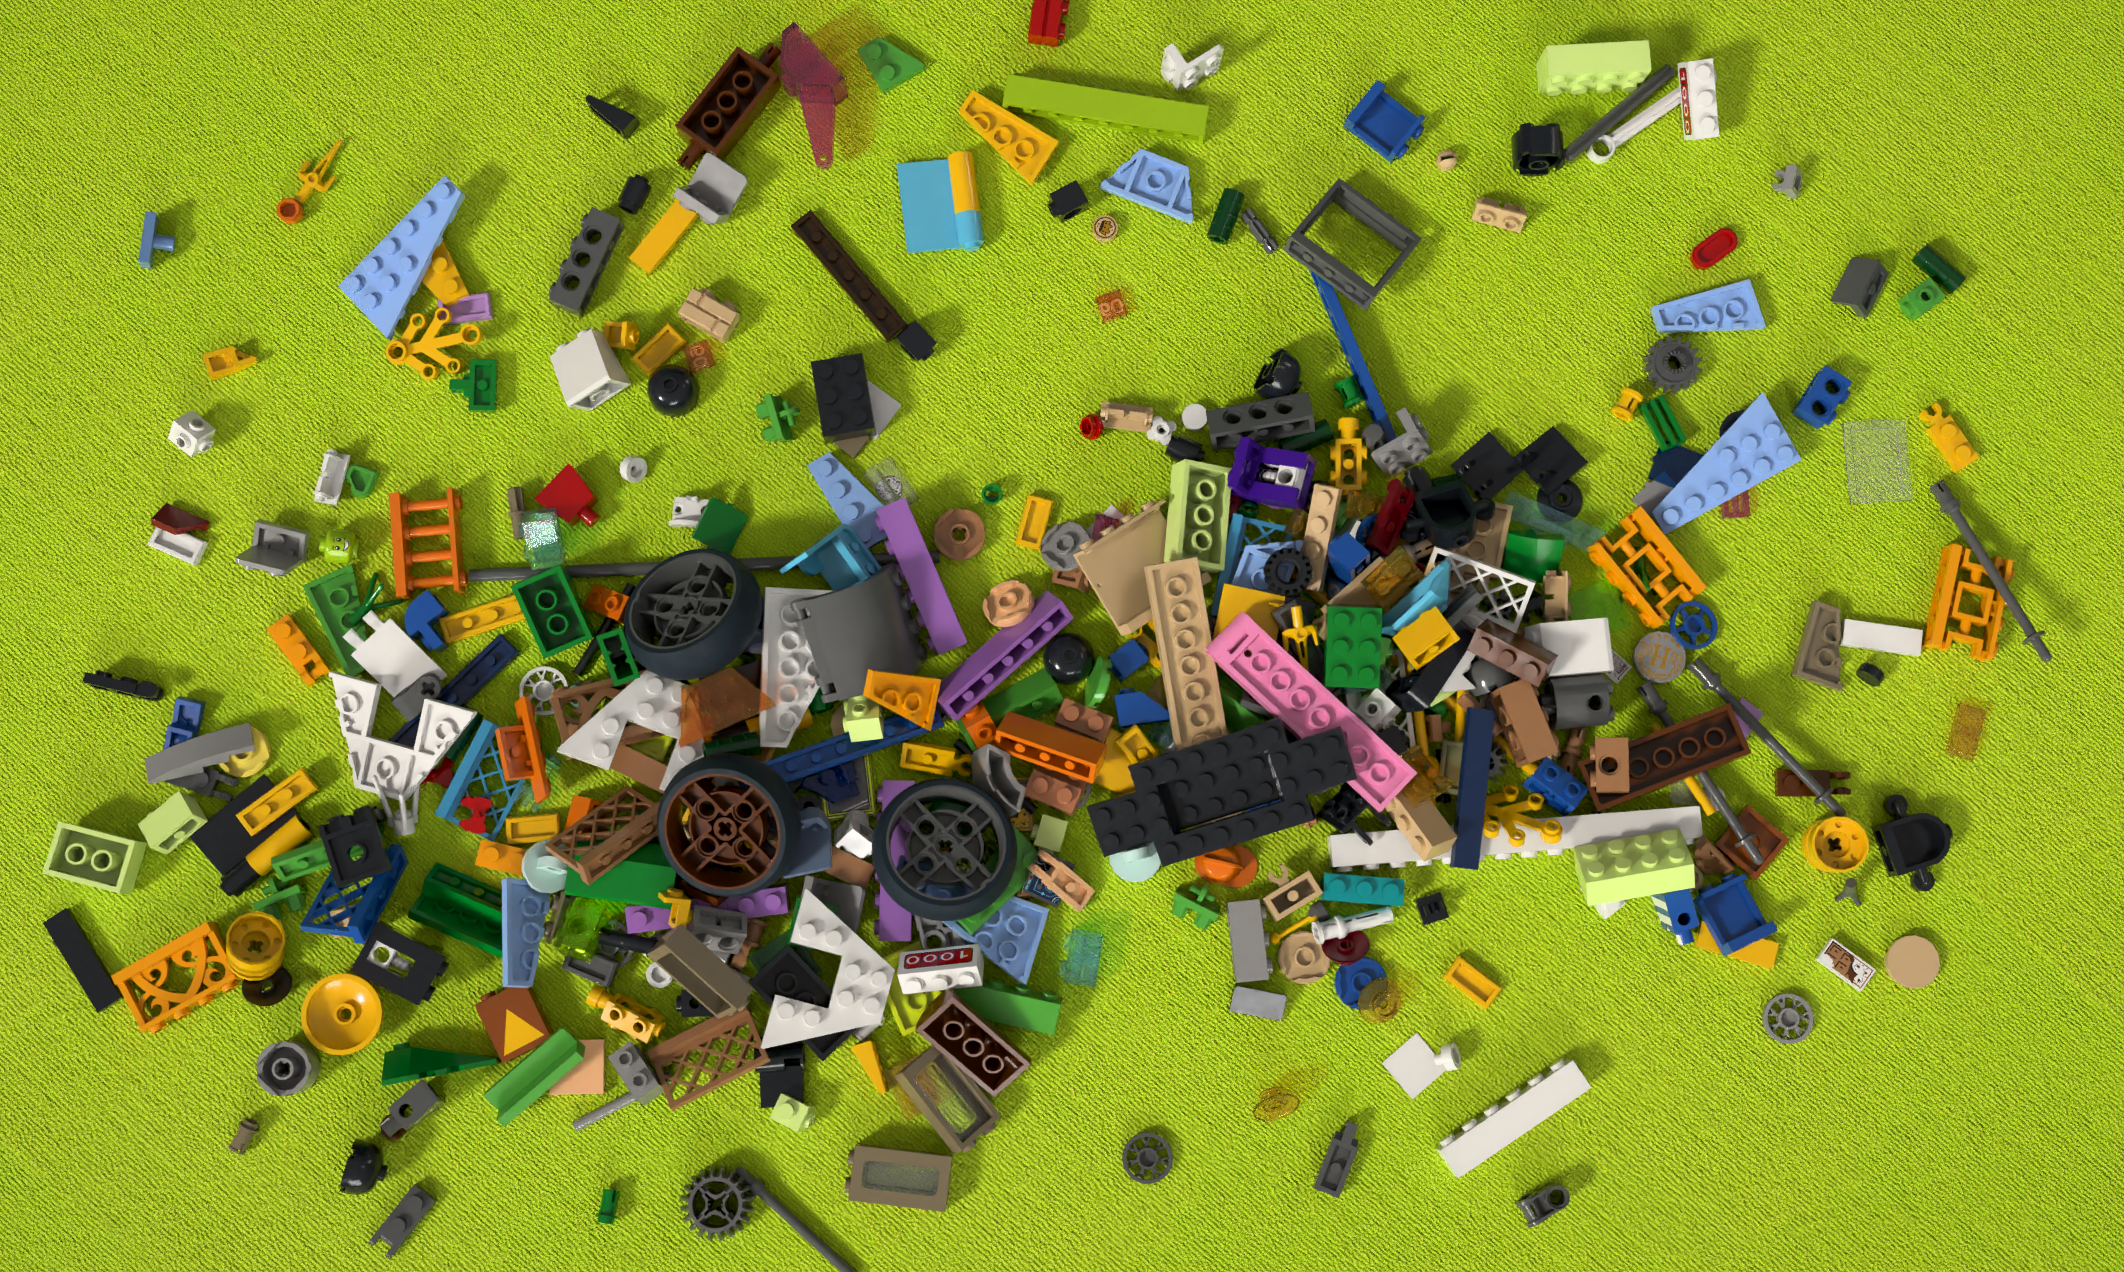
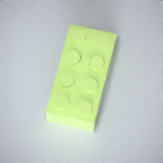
M1649 40L1546 46L1536 64L1538 94L1546 93L1548 96H1556L1562 92H1572L1574 95H1579L1587 91L1596 90L1598 93H1608L1614 89H1622L1624 92L1634 91L1643 83L1652 70Z
M1188 459L1172 465L1164 562L1198 557L1200 573L1207 571L1209 575L1224 571L1231 489L1227 485L1228 474L1232 468Z
M1680 828L1574 847L1575 871L1587 906L1695 888L1694 862Z

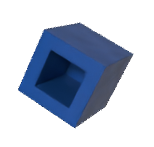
M1131 639L1108 657L1112 662V667L1109 669L1121 683L1148 662V652L1140 642L1137 643L1134 639Z

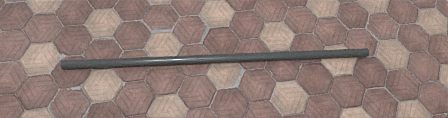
M939 550L929 551L933 562L940 563ZM889 552L871 553L880 566L891 563L899 564L895 554L890 556ZM797 556L737 559L742 561L751 571L779 570ZM663 561L565 566L571 578L646 575ZM796 564V565L793 566L791 569H800V568H799V566ZM554 566L469 569L468 578L470 582L524 580Z

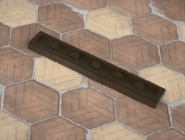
M811 210L791 225L792 230L888 343L891 342L907 326V323Z

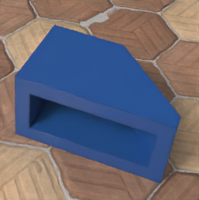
M1134 688L1119 690V695H1114L1118 729L1129 728L1134 724L1141 726L1170 721L1169 711L1141 691L1134 692Z

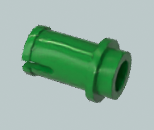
M603 1189L599 1213H596V1216H598L597 1222L613 1224L614 1219L618 1217L615 1216L620 1191Z

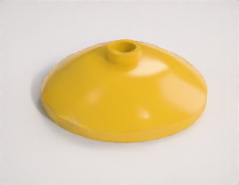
M334 974L323 978L307 993L301 1009V1023L309 1041L319 1050L332 1055H347L362 1050L377 1036L383 1021V1004L379 993L370 982L354 974ZM346 1009H349L351 1011V1017L349 1019L345 1018L344 1011Z

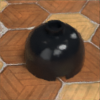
M1278 348L1270 356L1273 361L1268 366L1266 364L1263 365L1254 383L1253 388L1256 389L1254 392L1265 399L1297 393L1302 385L1300 381L1302 372L1298 360L1288 351Z
M668 364L659 367L652 373L648 381L647 394L650 403L659 413L680 417L688 414L695 408L700 394V387L696 377L688 369L680 365Z
M1070 632L1059 634L1052 638L1046 645L1043 654L1044 669L1055 682L1067 686L1079 684L1086 679L1092 671L1095 662L1094 650L1089 641L1079 634Z
M356 1138L351 1148L354 1150L353 1154L348 1157L339 1192L362 1195L373 1190L378 1181H384L388 1166L383 1165V1152L375 1143Z

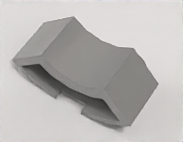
M986 744L973 752L971 765L974 784L997 799L1008 816L1011 817L1020 812L1027 788L1018 783L1012 773L1010 766L1011 754L991 744Z

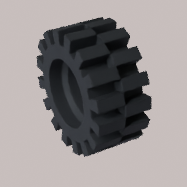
M1282 548L1275 551L1266 561L1263 570L1264 580L1268 584V588L1278 595L1287 597L1302 592L1312 578V566L1310 565L1309 558H1306L1304 555L1305 553L1297 551L1295 548ZM1284 562L1293 563L1298 569L1297 578L1292 582L1282 581L1277 572L1280 564Z

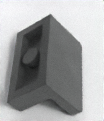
M1853 257L1835 289L1831 301L1835 304L1850 306L1858 317L1867 318L1889 273L1878 260Z

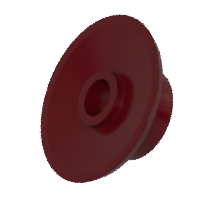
M1359 930L1347 933V936L1343 939L1336 937L1325 940L1321 947L1324 954L1330 960L1340 965L1348 966L1361 960L1367 954L1370 943L1368 937Z

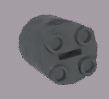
M1602 673L1547 678L1544 694H1539L1538 696L1539 705L1545 708L1552 730L1607 725L1609 721H1614L1615 718L1614 708L1610 705L1609 695L1613 693L1611 679H1605ZM1592 696V700H1591V702L1588 704V700H1589V698Z

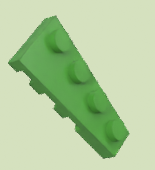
M351 563L303 585V588L346 675L357 677L367 671L351 656L357 649L349 644L343 636L352 628L364 641L368 637L363 619L356 627L348 621V618L361 606L354 568Z
M1015 827L1017 862L1007 888L994 903L980 913L957 920L970 935L975 933L1024 886L1030 873L1028 867L1031 863L1034 864L1038 851ZM998 846L984 866L991 875L997 865Z

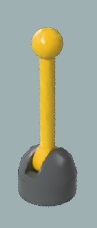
M1318 900L1309 907L1307 917L1278 934H1272L1270 942L1273 944L1279 943L1282 937L1309 921L1324 922L1330 919L1321 901Z

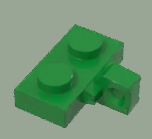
M470 359V374H464V379H450L449 390L452 393H463V397L469 399L468 410L470 412L496 413L497 360Z

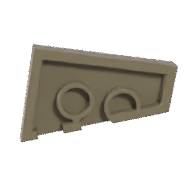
M1817 600L1811 602L1791 673L1792 676L1837 692L1843 691L1839 668H1842V658H1839V641L1841 640L1840 608Z

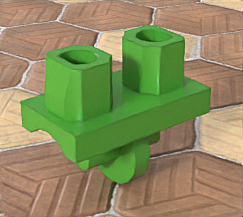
M771 393L764 395L765 401L755 406L758 417L763 420L770 418L772 425L762 430L764 440L767 442L783 441L787 443L793 441L791 427L796 426L794 418L801 414L800 409L791 408L790 402H783L782 396H773Z
M276 875L268 878L269 886L262 888L265 896L273 893V895L252 903L255 911L270 914L279 920L283 918L279 904L287 902L291 913L307 908L304 894L308 893L306 885L300 886L299 884L283 890L284 887L290 885V881L282 882Z
M1205 882L1202 888L1192 884L1189 891L1178 886L1173 897L1174 903L1171 913L1184 918L1188 909H1191L1198 913L1193 923L1197 927L1206 930L1212 921L1216 922L1221 907L1213 903L1216 896L1207 892L1210 884Z

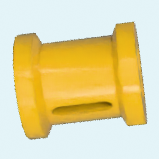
M1625 387L1621 390L1622 396L1617 405L1612 407L1611 412L1617 418L1631 422L1634 418L1632 414L1636 406L1644 398L1639 392Z

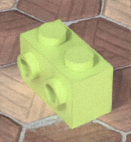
M863 695L844 700L845 716H843L844 732H849L851 742L883 739L884 706Z
M178 791L155 811L149 813L138 826L150 848L167 855L207 823L208 820L194 797Z

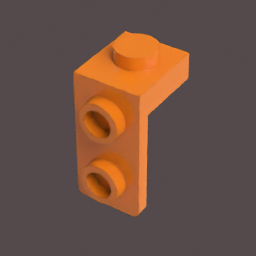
M593 584L583 606L588 610L624 624L625 609L630 597Z
M980 700L961 717L978 749L986 744L994 746L997 730Z

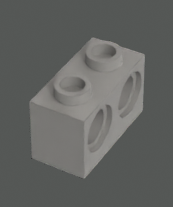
M694 905L690 924H687L686 929L710 950L738 954L747 936V913Z
M629 1041L608 1057L637 1102L645 1106L664 1092L657 1073L639 1046Z

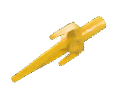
M338 139L312 172H305L310 160L305 161L297 173L299 179L305 182L294 198L298 203L303 205L313 189L319 192H326L336 178L334 175L325 184L322 182V177L343 142L341 139ZM325 163V165H324V167L322 168L321 172H320V173H317V172L319 171V169H320V168L323 166V164Z
M1301 605L1291 606L1294 627L1287 628L1282 632L1284 650L1288 651L1289 638L1294 639L1301 666L1309 672L1307 636L1312 634L1315 645L1318 646L1320 644L1317 626L1311 624L1304 625ZM1301 641H1303L1304 658L1302 657L1300 648Z

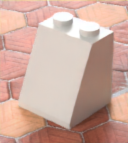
M588 328L577 334L578 338L572 342H566L556 348L557 352L552 354L550 359L568 407L592 411L630 386L631 382L602 331Z
M1608 618L1539 623L1524 627V638L1558 655L1548 678L1596 674L1614 670Z

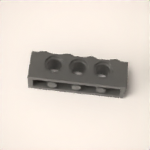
M593 207L589 214L586 213L581 222V232L579 236L573 238L570 246L571 253L568 259L563 260L559 270L561 274L557 283L553 282L549 290V300L555 307L581 318L625 227L620 218ZM593 235H601V239L598 242L590 243V238ZM582 258H590V262L586 266H579ZM571 281H580L577 288H568V285Z
M1308 392L1294 393L1292 395L1206 411L1213 451L1237 447L1241 436L1251 438L1258 443L1316 432Z

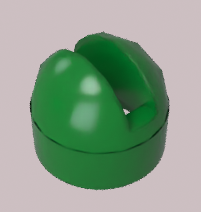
M991 483L983 488L982 498L987 504H997L1002 499L1003 492L997 484ZM986 491L999 492V497L986 496Z
M1246 500L1239 505L1238 514L1243 515V517L1256 519L1258 516L1259 508L1255 502ZM1242 508H1253L1255 509V513L1251 511L1242 510Z
M1441 701L1432 707L1428 706L1424 712L1427 716L1441 714L1442 721L1447 714V706Z

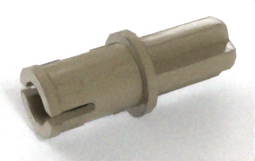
M511 487L507 490L510 507L508 517H511L513 539L530 538L527 521L529 511H526L523 488Z

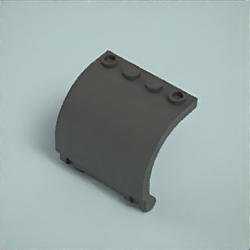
M895 563L884 565L876 574L853 585L814 597L799 598L789 603L791 610L795 611L797 616L795 620L797 628L804 629L819 673L815 677L817 686L821 688L822 694L820 696L823 703L841 701L863 695L868 669L914 674L926 662L927 650L925 645L920 643L918 637L919 626L916 619H912L910 613L911 601L909 596L904 594L902 588L903 577L899 569L896 570ZM808 607L810 615H807L805 608ZM830 683H834L836 690H832Z

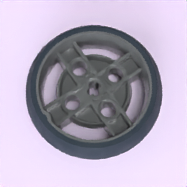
M693 549L676 554L649 571L633 590L624 615V632L628 646L641 665L664 678L692 680L713 674L734 661L746 649L756 634L762 615L760 587L751 570L742 561L726 552L714 549ZM727 583L734 584L731 599H729L725 591ZM656 629L661 638L658 646L653 645Z
M935 778L906 788L887 805L874 829L872 859L881 885L899 906L925 919L955 921L980 913L1001 896L1012 879L1016 867L1017 840L1013 824L1007 812L990 793L967 781L952 778ZM934 802H951L965 806L968 809L963 814L948 809L929 812L923 805ZM898 824L908 833L904 846L907 865L899 872L891 856V840ZM929 826L933 832L925 835L920 832L919 828ZM967 827L971 834L963 836L958 833L957 829ZM989 827L992 829L998 845V860L992 875L982 865L985 856V844L982 834ZM940 847H950L949 853L947 851L940 852ZM922 862H927L932 866V870L922 871L918 865ZM967 864L971 870L967 873H962L957 869V865ZM926 885L939 889H950L960 886L967 895L941 898L930 896L920 891Z

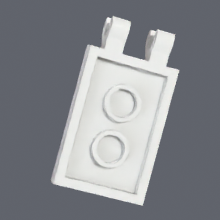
M372 610L363 617V620L376 630L372 636L364 641L352 628L343 636L349 644L357 649L351 656L382 684L393 697L425 673H434L441 680L447 675L392 618L384 623ZM424 682L425 685L423 689L425 691L427 689L434 688L433 682H431L430 684Z

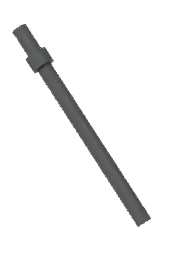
M741 1165L737 1168L736 1176L738 1178L741 1176L745 1178L743 1183L750 1185V1190L748 1191L754 1197L759 1196L840 1272H856L765 1188L766 1184L760 1178L755 1179Z

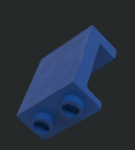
M1377 80L1347 116L1343 127L1392 163L1396 157L1401 159L1410 147L1407 143L1411 138L1416 140L1425 129L1423 122L1426 117L1421 114L1418 118L1385 93V85Z
M1735 873L1721 879L1722 884L1717 887L1709 884L1699 889L1700 895L1693 899L1697 910L1723 957L1755 943L1778 930L1773 921L1766 923L1744 883V880L1748 878L1745 873L1738 877Z

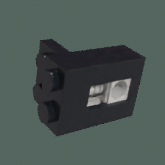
M379 921L376 923L350 971L419 1006L424 1001L429 1002L434 995L436 987L433 985L437 977L442 978L450 965L446 962L449 955L443 953V949L436 945L430 946L383 921ZM380 947L387 948L390 953L389 959L386 962L380 961L377 957V951ZM400 952L414 959L415 962L413 966L410 964L411 962H409L408 959H403V956L400 957L397 953ZM393 965V967H394V966L397 967L398 970L400 969V970H402L403 972H404V971H409V972H408L407 977H406V976H404V975H402V974H400V973H398V972H396V971L390 969L389 967Z

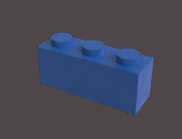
M1347 531L1342 536L1337 535L1329 543L1330 572L1335 579L1347 586L1370 565V552Z

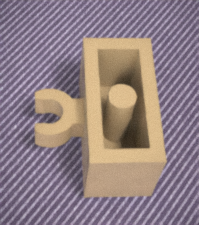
M1283 864L1279 866L1282 870L1280 878H1275L1271 871L1267 873L1269 880L1279 886V888L1261 898L1274 922L1279 921L1323 894L1309 870L1290 881L1288 879V869Z

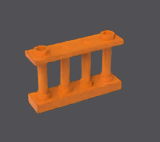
M446 487L447 498L409 501L400 492L389 493L396 597L402 600L413 599V592L419 588L453 585L454 591L457 593L465 594V586H468L469 581L467 571H464L459 512V510L463 509V500L461 494H458V491L452 487ZM448 508L449 523L417 527L408 525L407 515H410L411 512ZM450 534L451 549L415 553L410 550L409 540H412L413 537ZM452 559L453 575L415 578L411 574V566H414V563Z

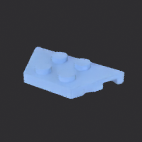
M1140 149L1128 162L1122 164L1111 177L1104 180L1100 185L1101 190L1192 224L1193 213L1188 166Z
M1295 540L1281 543L1246 545L1231 585L1276 594L1268 588V584L1264 580L1263 570L1266 561L1275 551L1282 548H1295L1297 551H1300L1304 541ZM1291 562L1280 564L1277 571L1279 578L1284 582H1289L1295 565Z

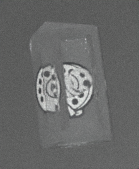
M890 456L870 466L864 474L885 506L904 497L909 505L919 499Z

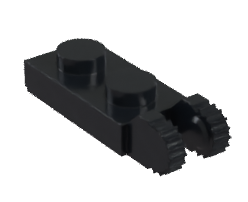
M96 670L95 674L85 672L83 678L84 683L92 688L134 698L158 702L164 696V690L161 687L145 680L137 684L138 680L125 676L118 680L112 678V674Z

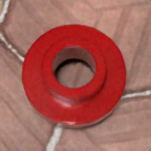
M1088 414L1080 422V431L1084 437L1091 440L1098 439L1103 431V422L1097 414Z

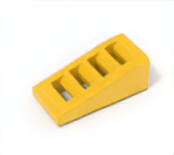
M872 1039L851 1046L880 1094L886 1093L889 1088L875 1041Z

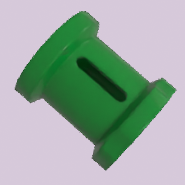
M1355 376L1345 378L1333 385L1335 390L1339 391L1344 401V409L1351 408L1365 400L1354 383L1356 380Z

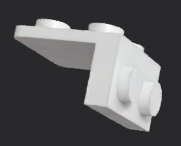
M1172 43L1164 48L1160 69L1161 74L1167 82L1171 81L1177 92L1183 88L1188 90L1198 83V79L1204 75L1209 77L1219 70L1224 48L1219 44L1187 64Z

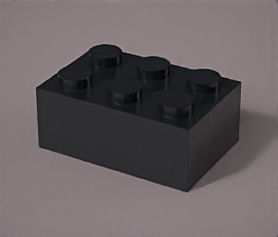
M862 353L812 361L811 368L825 443L830 444L835 441L863 436H876L871 397Z

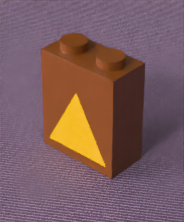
M532 986L529 988L505 987V990L497 994L494 990L481 996L482 1002L475 1005L502 1063H508L537 1048L554 1033Z

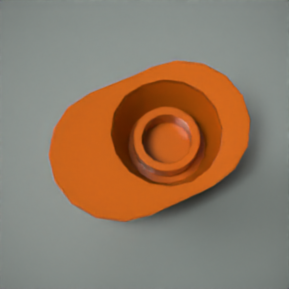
M1232 845L1196 856L1195 868L1204 880L1229 887H1243L1255 878L1257 861L1249 849L1240 845Z

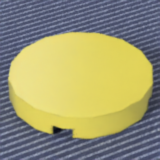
M252 726L255 750L229 756V762L219 763V766L232 776L249 778L257 775L267 766L271 758V745L268 737L261 730Z

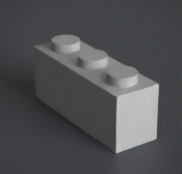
M1260 899L1227 902L1226 910L1235 983L1268 980L1269 974L1273 973L1271 957L1266 958L1265 947H1269L1270 943L1268 931H1263L1262 920H1266L1265 904H1260Z

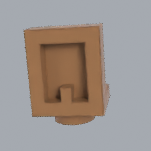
M1080 566L1070 571L1054 570L1051 580L1053 584L1077 589L1082 593L1089 594L1091 586Z

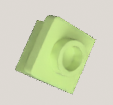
M781 1093L769 1118L796 1132H804L812 1126L816 1115L813 1113L816 1107Z

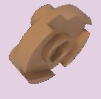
M952 509L946 511L938 518L934 528V540L937 549L946 558L962 562L975 557L984 546L986 538L984 524L973 511ZM955 529L959 531L962 529L966 530L964 534L966 539L963 541L960 539L954 540L955 534L953 531Z

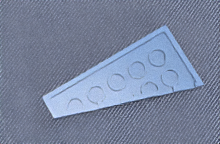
M445 175L338 285L385 337L392 340L395 334L394 329L399 319H403L406 313L404 309L410 297L415 295L433 260L431 256L436 246L439 247L443 240L442 235L448 223H452L465 197V194Z
M1763 392L1650 512L1654 522L1664 535L1802 460Z
M903 855L899 856L896 864L898 872L907 865L906 858ZM925 863L918 865L922 871L932 870V866ZM926 885L920 891L927 895L941 898L967 895L960 886L950 889H939ZM1013 896L972 935L957 920L941 922L969 944H979L983 955L1024 986L1028 981L1049 909Z

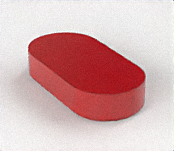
M1728 228L1717 230L1691 251L1690 261L1692 265L1700 270L1711 268L1736 248L1738 243L1737 235Z

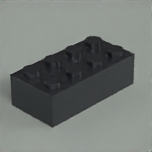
M788 944L748 980V983L771 1007L774 996L779 995L828 1008L832 994L831 989ZM857 1028L803 1041L824 1061Z

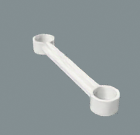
M1714 70V77H1715V83H1716V81H1717V74H1716V72H1715V70ZM1680 87L1664 96L1609 135H1603L1595 141L1607 145L1609 149L1608 155H1597L1591 145L1586 150L1588 158L1596 164L1607 162L1613 155L1615 148L1681 104Z

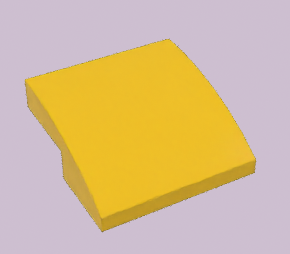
M1111 729L1105 742L1107 748L1104 765L1094 783L1123 795L1136 790L1128 766L1132 763L1115 742L1122 733Z

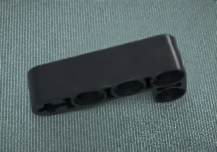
M1462 619L1453 627L1460 640L1417 671L1414 668L1408 677L1396 679L1387 688L1386 696L1403 712L1423 711L1430 706L1466 653L1475 631Z

